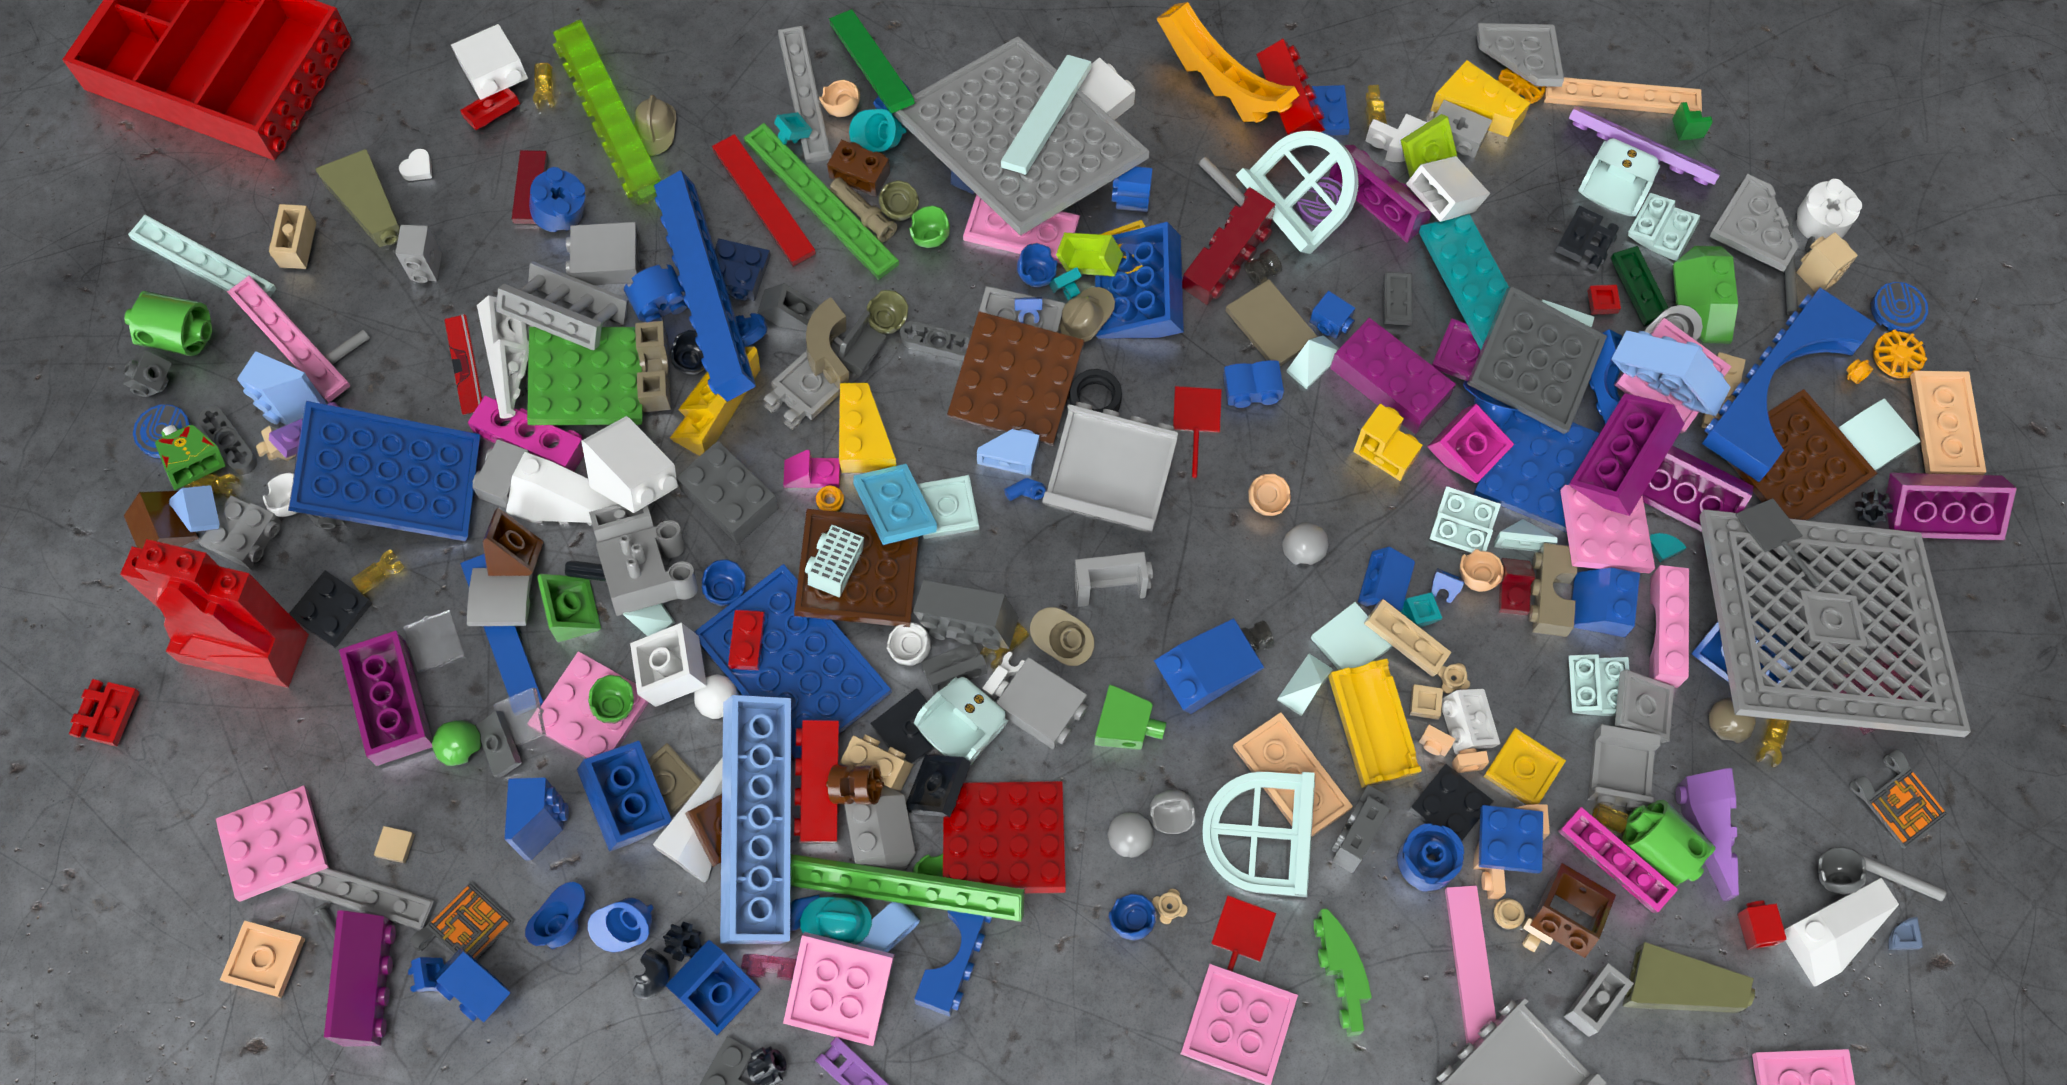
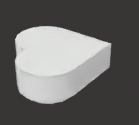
M416 149L410 153L409 159L401 162L399 171L405 180L415 181L432 178V162L426 150Z

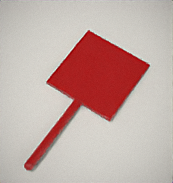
M1175 386L1173 427L1174 430L1194 431L1192 477L1196 478L1198 473L1199 431L1220 433L1222 389Z
M1227 896L1211 943L1233 952L1227 970L1233 972L1238 954L1258 962L1261 961L1276 916L1275 912Z

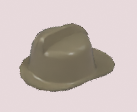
M650 95L649 99L642 101L637 106L633 141L638 151L645 155L654 156L668 150L673 143L675 135V109L668 103L657 99L655 95Z
M1091 287L1069 300L1062 310L1061 333L1083 339L1084 342L1091 340L1114 311L1115 301L1113 295L1107 289Z
M1047 607L1038 611L1032 618L1030 635L1034 643L1061 663L1068 666H1078L1085 663L1092 656L1095 644L1091 629L1070 613L1057 607Z

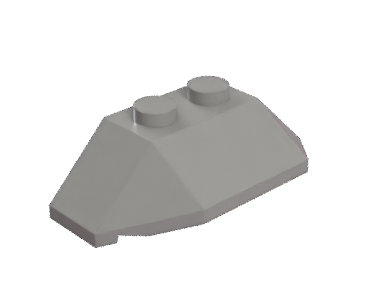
M884 785L880 800L875 805L856 804L855 802L853 804H844L855 864L905 871L915 856V849L904 795Z

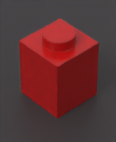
M1764 900L1750 902L1746 904V909L1737 914L1747 950L1776 946L1787 940L1777 903L1765 905Z

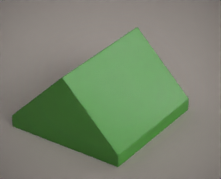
M549 574L537 576L549 629L557 642L594 633L601 629L589 579Z

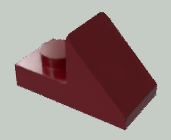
M1501 558L1504 575L1499 589V613L1527 616L1530 612L1531 584L1535 579L1532 564L1528 560Z

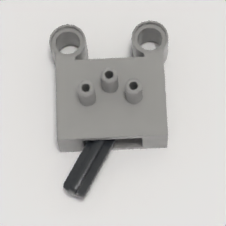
M672 520L663 521L656 527L596 543L601 564L572 560L565 564V575L568 577L607 582L616 616L675 599H690L698 591L694 568L690 563L684 561L674 563L665 572L660 555L674 558L681 555L685 549L680 525Z

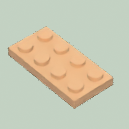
M1914 371L1910 375L1926 474L1984 475L1986 473V466L1970 373L1959 371Z
M1281 712L1233 745L1234 750L1252 773H1315L1312 837L1353 808L1352 804ZM1264 788L1292 826L1295 790Z

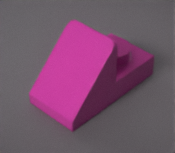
M805 450L784 461V488H823L825 486L840 488L839 458H812L810 450Z

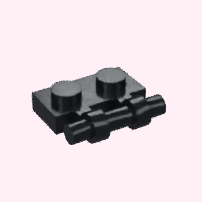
M1579 205L1555 251L1579 263L1583 255H1586L1590 258L1588 268L1596 271L1600 264L1605 262L1609 247L1614 245L1619 227L1614 223H1610L1607 228L1601 226L1600 223L1603 216ZM1593 237L1599 239L1598 246L1590 243Z

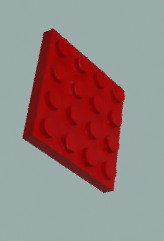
M1062 781L963 783L951 816L943 817V877L1024 889V893H1065Z

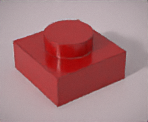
M1595 285L1589 287L1587 292L1591 315L1619 313L1621 306L1617 285Z

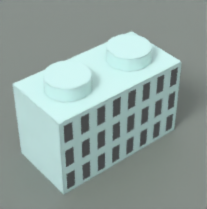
M831 525L828 533H822L818 541L817 549L819 551L816 557L811 556L807 563L805 572L808 573V585L840 598L863 551L864 537Z

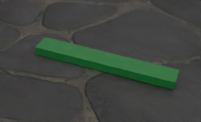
M851 9L829 18L831 27L889 112L892 114L915 104L912 94L855 12Z

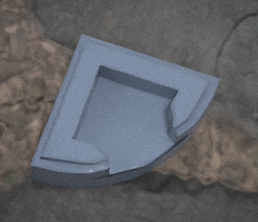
M1918 917L1909 918L1899 923L1892 930L1888 942L1889 950H1915L1923 948Z

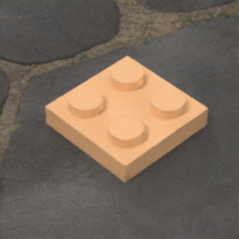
M244 921L220 980L282 998L305 938Z

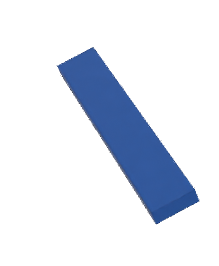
M485 554L460 563L469 587L473 568H487ZM483 626L517 717L540 708L544 700L516 626Z

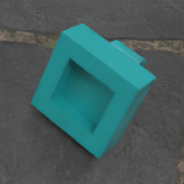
M798 112L777 115L774 122L780 130L778 139L783 145H786L788 140L797 143L799 139L809 138L812 131L811 127Z
M1076 267L1054 278L1049 286L1053 293L1062 290L1065 298L1069 301L1080 294L1075 282L1082 275Z

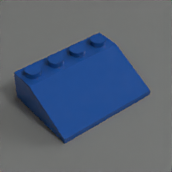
M1168 222L1112 235L1118 245L1122 244L1120 249L1123 256H1126V259H1121L1115 276L1095 275V287L1107 289L1113 295L1115 301L1112 315L1100 328L1096 337L1098 339L1161 338L1183 333L1181 235ZM1140 265L1143 266V267L1139 268V269H1138L1137 271H1135V272H1132V273H1129V274H1126V273H1125V272H1130V271H1132V270H1133L1135 267H1137V266H1140Z

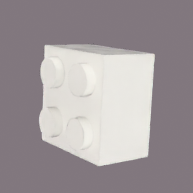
M683 623L630 643L637 694L653 706H659L707 687L699 636Z

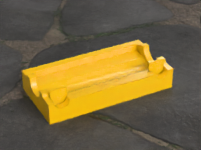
M1388 659L1372 661L1355 668H1344L1331 672L1328 676L1361 788H1365L1367 785L1373 786L1413 776L1422 771L1417 763L1415 747L1396 685L1389 671Z

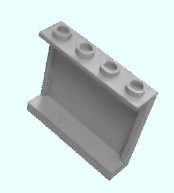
M1076 402L1075 406L1069 404L1057 456L1042 503L1046 506L1153 533L1178 440V432L1174 431L1173 426L1158 423L1157 427L1146 424V419L1131 416L1130 420L1120 418L1119 412L1109 409H1103V413L1093 411V406L1086 403Z
M1523 998L1507 1001L1498 1011L1501 1016L1494 1023L1492 1021L1487 1022L1479 1030L1478 1034L1481 1037L1473 1045L1468 1043L1458 1052L1457 1056L1460 1059L1452 1067L1447 1065L1437 1074L1436 1079L1438 1082L1435 1085H1605L1606 1082L1598 1073L1590 1074L1529 1011L1525 1006L1528 1001Z

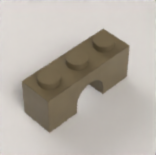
M663 321L635 323L636 349L640 366H642V372L637 373L638 400L642 404L643 412L671 410L669 347Z
M1544 543L1539 552L1534 553L1532 567L1536 569V578L1531 584L1530 593L1535 596L1534 605L1530 607L1529 622H1533L1532 632L1567 637L1574 628L1575 601L1559 597L1554 591L1553 584H1570L1577 575V567L1572 566L1569 546Z

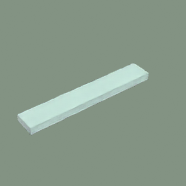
M1071 55L1065 57L1003 156L1001 168L1025 175L1028 173L1091 70V61Z
M144 215L128 234L137 243L225 291H229L249 275L269 297L277 289L269 281L147 215Z

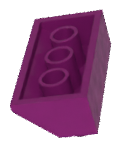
M1354 144L1344 145L1353 157L1358 172L1356 201L1408 243L1419 233L1421 225L1429 223L1432 212L1404 183L1397 181L1386 168L1375 163L1365 151L1358 149ZM1336 162L1331 167L1329 178L1338 181L1343 186L1342 172L1338 162Z
M1624 393L1571 480L1570 486L1604 509L1630 516L1685 425L1675 405Z
M1672 445L1642 496L1644 503L1702 532L1699 516L1703 510L1739 513L1744 510L1751 499L1754 486Z
M1890 473L1886 494H1889L1890 501L1888 503L1893 505V512L1887 513L1889 529L1919 532L1922 538L2005 540L2016 487L2002 475Z
M337 910L324 1038L343 1047L381 1046V1037H384L386 1034L387 1023L383 1015L384 1006L388 1005L390 998L389 988L386 987L387 975L391 974L393 967L392 957L389 956L390 944L394 943L396 937L395 926L386 917Z

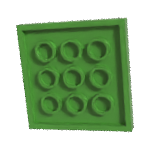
M529 327L528 425H611L625 416L630 418L636 425H642V404L638 400L637 373L642 372V366H640L636 349L635 327H602L600 346L594 351L539 328Z

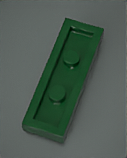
M1635 246L1613 253L1610 259L1643 325L1651 324L1669 307L1639 247Z

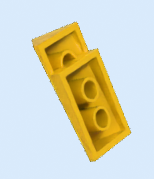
M754 346L745 347L755 380L760 372L758 351ZM706 372L678 409L685 418L670 437L673 442L699 456L718 441L747 393L745 392L727 402L719 394L715 395L708 385V380L710 379L708 372Z

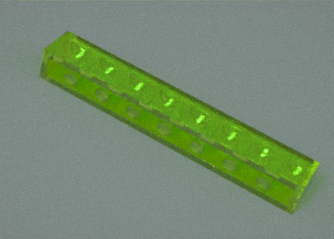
M581 19L554 31L553 34L557 42L553 46L559 58L565 57L567 62L562 64L569 78L574 76L576 82H573L572 85L579 98L584 96L586 101L582 105L588 117L594 116L596 120L592 123L598 137L604 136L606 140L601 144L607 156L614 157L616 162L611 164L618 178L623 176L626 181L621 185L627 197H634L638 206L655 198L657 194L654 185L660 182L661 179Z

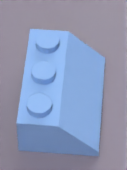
M256 351L237 378L244 387L243 392L254 400L253 405L263 411V417L274 424L281 422L288 425L302 419L306 401L327 405L304 372Z

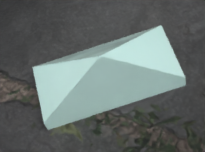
M1324 335L1310 339L1289 366L1287 373L1304 388L1308 389L1331 367L1334 354L1339 348Z
M1522 519L1500 531L1494 541V547L1539 552L1544 543L1557 544V537Z
M662 603L633 612L623 613L626 618L647 636L667 629L676 623Z
M1308 654L1277 700L1302 716L1333 669L1311 654Z

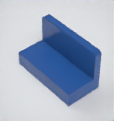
M1391 547L1372 551L1358 603L1368 607L1376 605L1380 600L1384 599L1395 609L1402 611L1415 561Z

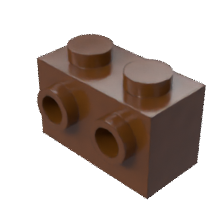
M842 139L827 163L830 179L835 180L840 177L850 187L877 197L890 174L889 158H886L885 155L880 152L869 151L855 142L849 143Z

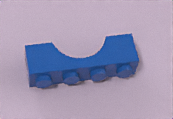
M1610 329L1603 332L1607 337L1589 380V384L1598 399L1596 403L1597 410L1603 416L1605 424L1621 400L1617 387L1614 385L1621 370L1612 361V357L1623 336Z
M947 911L948 918L960 931V949L955 958L947 965L937 969L925 970L914 998L915 1004L949 1017L953 1009L959 1010L964 993L960 992L964 980L969 981L975 966L971 959L974 951H981L986 936L981 932L985 922L990 924L993 917Z

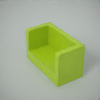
M1064 232L1056 256L1067 272L1077 267L1081 274L1115 276L1123 253L1112 235Z

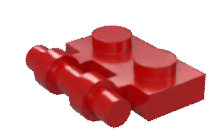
M92 679L88 689H84L81 698L83 701L78 713H74L70 721L72 727L69 735L81 738L84 728H88L85 734L87 739L117 747L140 691L136 688L108 682L102 693L100 691L104 683ZM95 703H99L94 716L90 717Z

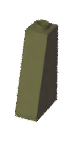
M366 149L315 168L325 187L379 248L385 245H392L398 241L399 222L376 167Z
M1644 942L1636 947L1629 980L1634 984L1625 995L1622 1006L1644 1009L1738 1013L1748 1008V1006L1750 1007L1755 997V989L1752 988L1754 978Z

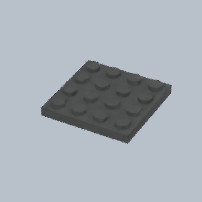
M1510 286L1505 291L1467 384L1565 434L1570 430L1607 336Z

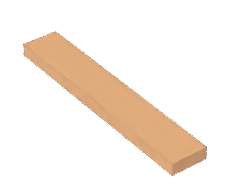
M1564 77L1562 87L1545 86L1544 103L1675 114L1680 103L1687 102L1689 111L1701 110L1702 112L1701 89Z

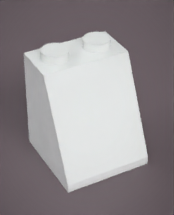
M627 416L582 440L590 488L633 513L678 487L674 463Z

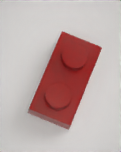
M506 88L484 99L474 101L461 109L460 112L463 118L475 130H478L502 114L509 112L512 108L519 105L520 102L517 96L509 88Z
M735 610L728 662L730 669L759 670L765 621L764 612Z

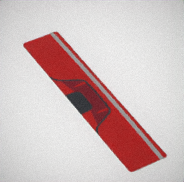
M464 314L444 320L463 415L474 413L482 400L467 318Z

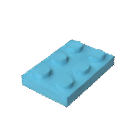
M907 464L854 475L853 484L883 545L936 532L937 523Z

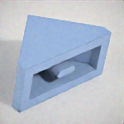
M211 485L182 488L170 498L169 504L190 532L219 529L220 523Z

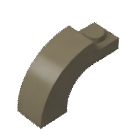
M830 297L818 306L808 322L806 351L808 363L814 375L817 376L823 372L827 381L830 384L834 383L840 391V383H849V371L834 353L831 344L836 337L846 331V315Z

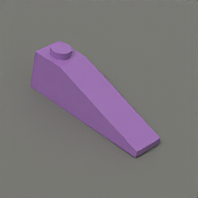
M1725 768L1687 776L1676 787L1675 797L1676 802L1681 805L1683 817L1715 845V851L1706 859L1705 864L1722 900L1730 901L1739 895L1738 857L1731 850L1735 837H1737V827L1731 824L1730 814L1731 808H1736V793L1732 768Z

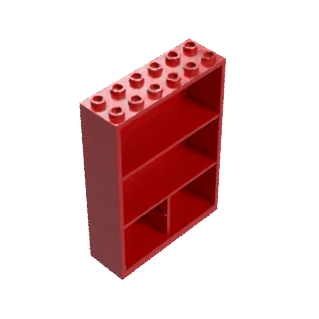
M103 0L62 60L86 91L275 161L278 155L284 151L292 133L298 129L302 117L311 108L314 98L323 89L331 71L337 67L338 60L343 52L349 48L352 38L337 8L316 0ZM293 121H296V126H292Z

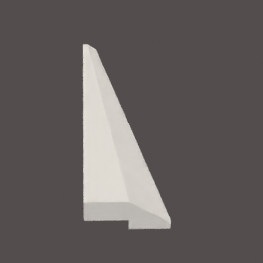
M488 295L477 305L499 414L500 418L504 419L513 417L516 412L514 411V406L521 391L519 385L521 378L525 375L529 358V327L534 326L497 312V297Z
M723 757L653 844L659 852L679 864L685 871L705 884L709 881L712 865L685 813L722 794Z

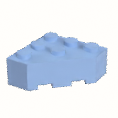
M1626 330L1612 357V361L1623 373L1632 378L1636 375L1641 380L1648 382V387L1665 396H1669L1671 393L1674 398L1683 402V406L1693 411L1716 416L1731 388L1723 378L1724 375L1715 368L1713 361L1704 354L1703 348L1693 342L1684 344L1667 336L1658 338L1645 331L1636 333Z

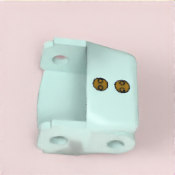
M1614 138L1608 141L1604 140L1578 191L1589 200L1604 208L1636 217L1661 165L1658 164L1657 157Z
M955 677L922 707L915 718L914 724L923 736L945 756L964 757L972 764L1002 731L1008 720L1005 718L1004 709L965 677Z

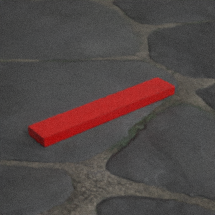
M733 134L713 145V152L791 265L794 267L815 255L814 247L737 136Z

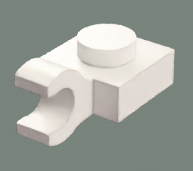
M1011 652L1004 656L1002 664L998 665L982 688V691L993 701L997 696L1000 697L1009 685V677L1016 675L1025 662L1021 660L1018 666H1011L1009 664L1013 657Z

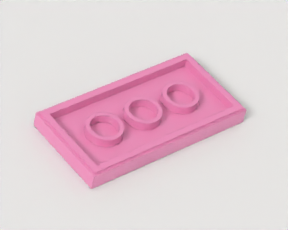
M976 194L963 240L1018 254L1027 245L1039 243L1048 246L1051 249L1052 258L1061 264L1056 256L1064 232L1076 233L1080 215L1061 211L1020 236Z

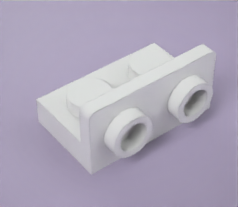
M1484 689L1456 690L1442 698V713L1449 735L1455 738L1452 746L1456 755L1465 749L1494 748L1500 744Z

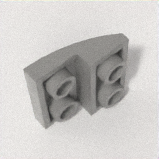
M473 568L468 595L467 626H526L530 609L529 591L533 575L488 576L487 568Z

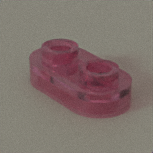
M744 954L741 968L747 970L746 975L751 977L763 978L765 973L777 974V979L792 981L797 959Z

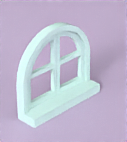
M1316 131L1296 132L1282 138L1250 170L1242 168L1236 174L1247 189L1251 187L1276 204L1273 220L1300 252L1311 254L1347 218L1353 208L1358 192V172L1350 152L1335 138ZM1311 145L1321 147L1330 152V154L1309 173L1291 153L1292 150ZM1285 155L1305 177L1286 199L1265 176ZM1336 162L1340 166L1343 178L1342 192L1337 205L1317 183ZM1311 187L1317 191L1333 210L1313 231L1292 208Z
M1248 773L1229 781L1215 794L1204 816L1203 843L1209 860L1224 879L1234 886L1249 892L1308 897L1315 773ZM1261 788L1295 790L1292 829L1258 826ZM1255 789L1252 826L1219 823L1226 806L1236 796L1245 791ZM1218 834L1251 837L1249 875L1236 869L1227 860L1220 847ZM1257 838L1291 840L1289 880L1255 877Z

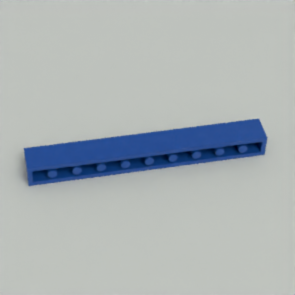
M680 170L654 185L657 194L655 202L662 211L660 219L668 232L666 240L673 249L674 255H672V260L680 273L677 278L685 290L686 295L683 296V299L691 311L689 319L698 335L695 337V340L703 352L704 357L701 361L709 373L708 385L715 395L719 394L728 402L756 387L695 184Z

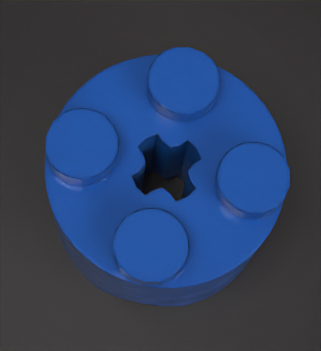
M551 167L539 174L533 180L530 188L529 208L533 221L542 229L550 232L564 229L568 231L570 226L580 223L585 203V186L573 174L558 167Z
M666 264L668 269H662L660 265L649 267L631 278L634 283L630 287L627 284L624 286V292L640 321H662V317L667 314L677 315L686 310L687 306L683 299V296L686 295L685 290L680 285L672 265Z
M1432 824L1420 825L1408 835L1399 849L1397 855L1399 870L1405 880L1418 890L1423 892L1439 890L1447 886L1460 872L1464 859V846L1458 835L1448 827ZM1433 854L1436 859L1429 860L1426 855L1430 856Z

